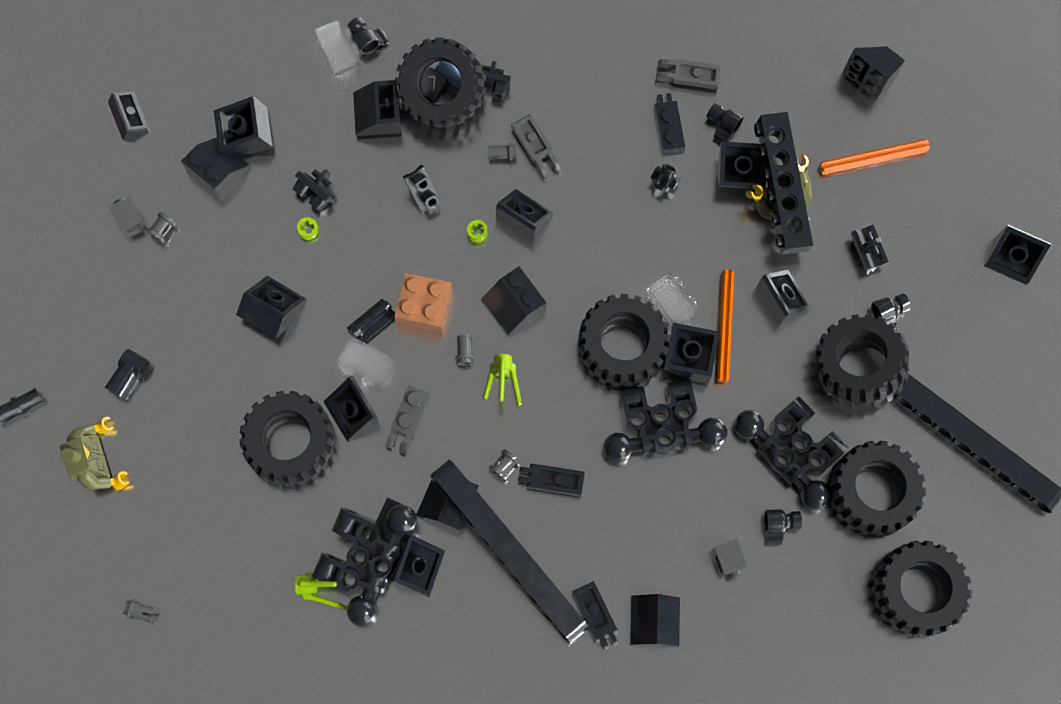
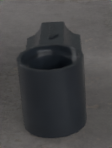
M127 349L121 355L117 370L104 388L117 397L124 399L137 378L140 379L147 372L150 360L131 349Z

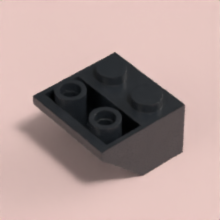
M888 46L855 48L843 71L846 72L851 80L860 83L866 92L878 98L895 80L905 60Z
M395 80L374 81L353 92L356 136L401 133L400 105L396 93L398 85H395Z

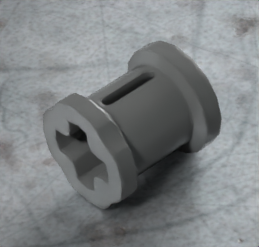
M159 212L157 215L159 218L151 228H147L146 232L160 243H163L166 234L177 224L170 217Z
M503 449L501 451L502 455L494 465L489 466V470L505 481L507 479L506 475L520 461L512 453Z

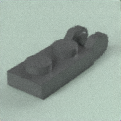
M660 59L658 61L659 68L666 70L675 69V73L658 72L656 73L657 81L718 90L721 72L720 65L680 59Z
M532 114L511 124L515 135L544 178L548 176V170L544 166L542 159L548 157L555 171L561 169L553 153V148Z
M408 385L391 426V432L385 447L391 449L397 434L400 433L405 435L400 444L399 452L405 454L411 438L415 436L431 393Z

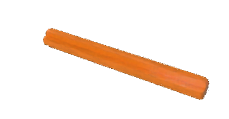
M921 139L821 161L819 168L822 174H829L925 153L930 149V145L927 139Z
M723 270L721 273L718 326L720 334L717 345L716 381L720 383L728 382L730 372L734 292L733 270Z

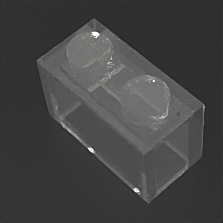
M340 19L315 29L317 40L334 76L359 66L358 57H361L360 51L356 44H351L350 38L352 36L347 25H342Z
M671 272L647 289L646 295L657 310H660L663 314V318L671 329L673 322L684 324L696 316L698 312L697 301L692 295H687L683 282L679 277H674Z
M351 337L337 360L343 373L348 376L355 374L362 378L361 382L371 388L377 386L380 389L395 365L393 358L354 337Z

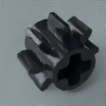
M663 164L662 167L657 166L650 177L655 180L653 186L662 192H668L669 189L674 190L681 179L677 177L678 170L669 164Z

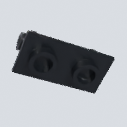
M382 298L351 323L347 330L363 345L395 318L396 313L392 310L390 303Z

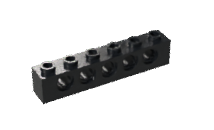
M788 112L760 115L754 124V133L756 137H759L758 154L764 163L762 176L763 180L767 181L769 189L766 192L768 203L772 205L771 223L776 227V248H780L781 255L808 252L814 245ZM769 136H775L779 143L771 142ZM773 158H779L783 165L775 164ZM777 180L785 181L787 187L779 186ZM781 202L789 203L791 210L784 209ZM786 224L793 225L795 232H789L786 229Z

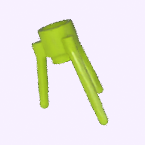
M508 354L494 355L493 363H490V372L483 398H488L495 373L499 377V401L502 402L504 398L505 377H508L511 373L516 402L518 406H521L516 364H512V356Z
M306 572L305 575H297L295 593L296 595H303V600H313L329 606L346 609L344 604L313 595V593H317L318 587H336V582L318 581L309 572Z

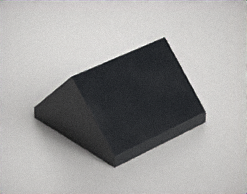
M721 141L717 167L719 187L754 189L753 185H759L766 189V181L763 180L762 176L764 163L758 154V146L760 144Z
M517 189L513 190L496 205V218L533 242L554 214Z
M1007 224L998 234L986 265L1030 283L1048 252L1051 243Z
M789 270L769 273L761 277L757 288L780 326L811 310L810 305Z
M349 376L323 401L346 441L379 424L377 415L353 376Z
M407 534L391 579L392 584L429 597L445 550L411 534Z
M663 594L631 595L630 645L679 647L680 597Z

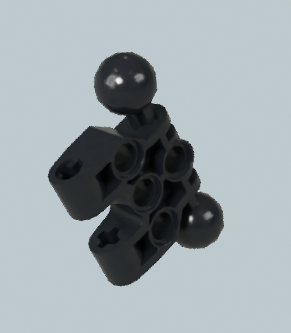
M691 379L666 382L669 404H657L654 407H650L647 404L644 386L620 389L625 428L639 437L629 438L627 435L617 432L610 434L603 443V452L609 460L623 462L631 456L632 452L642 451L643 455L668 453L674 450L691 448V443L700 441L707 447H717L725 442L727 428L720 419L710 417L703 420L698 428L689 429V425L697 414V405ZM686 409L690 412V416L687 418L681 417L678 411ZM663 413L667 419L665 421H658L655 415ZM633 417H640L644 422L641 425H635L631 419ZM661 436H668L672 442L663 444L659 438Z
M800 396L775 416L771 422L770 436L764 430V420L761 414L755 410H745L739 413L734 422L737 434L744 439L755 440L760 446L757 451L770 463L771 468L778 472L790 485L795 483L802 490L801 499L806 507L811 510L826 508L831 502L832 497L829 486L823 481L811 480L807 474L821 475L849 447L833 431L819 443L813 442L810 434L802 430V426L816 413ZM778 423H784L788 427V431L780 430ZM799 440L803 442L805 448L800 449L796 447L794 441ZM782 455L786 457L788 464L780 463L777 456ZM811 458L819 459L821 466H815Z
M395 505L387 513L386 525L389 531L386 538L383 537L378 521L341 507L332 531L353 542V546L347 552V560H342L322 552L312 573V576L319 581L336 582L335 588L344 592L360 585L364 587L361 595L352 598L346 609L347 617L357 626H368L377 617L378 610L374 602L378 593H383L403 548L399 545L402 536L411 533L416 527V513L407 505ZM369 526L374 529L375 537L373 539H367L363 535L365 527ZM354 550H362L365 553V560L362 562L355 560L353 556ZM378 559H383L387 562V571L382 572L376 568V561ZM345 572L354 574V584H347L344 581L343 576Z

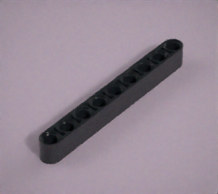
M909 373L907 382L903 384L902 391L897 395L893 393L894 400L1040 510L1051 514L1061 501L1060 486Z
M448 459L430 474L431 479L563 639L571 644L589 628L587 623L458 467Z

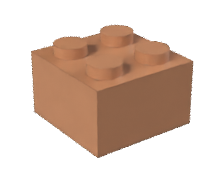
M405 273L395 314L396 325L442 334L452 295V282Z

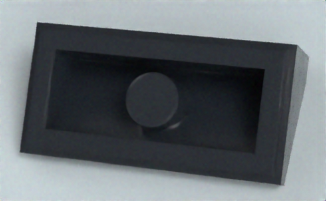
M134 91L114 92L111 94L108 104L121 138L128 139L147 132L149 129Z

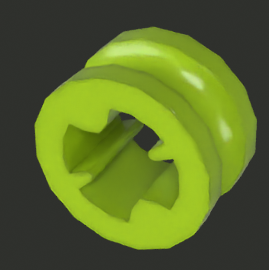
M304 217L297 224V232L302 239L310 240L317 235L318 225L313 218ZM304 224H309L310 227H314V230L311 229V233L306 234V231L301 230V228H304Z
M473 220L468 224L467 236L469 240L474 243H481L487 238V225L483 221ZM480 227L483 234L473 235L472 229Z

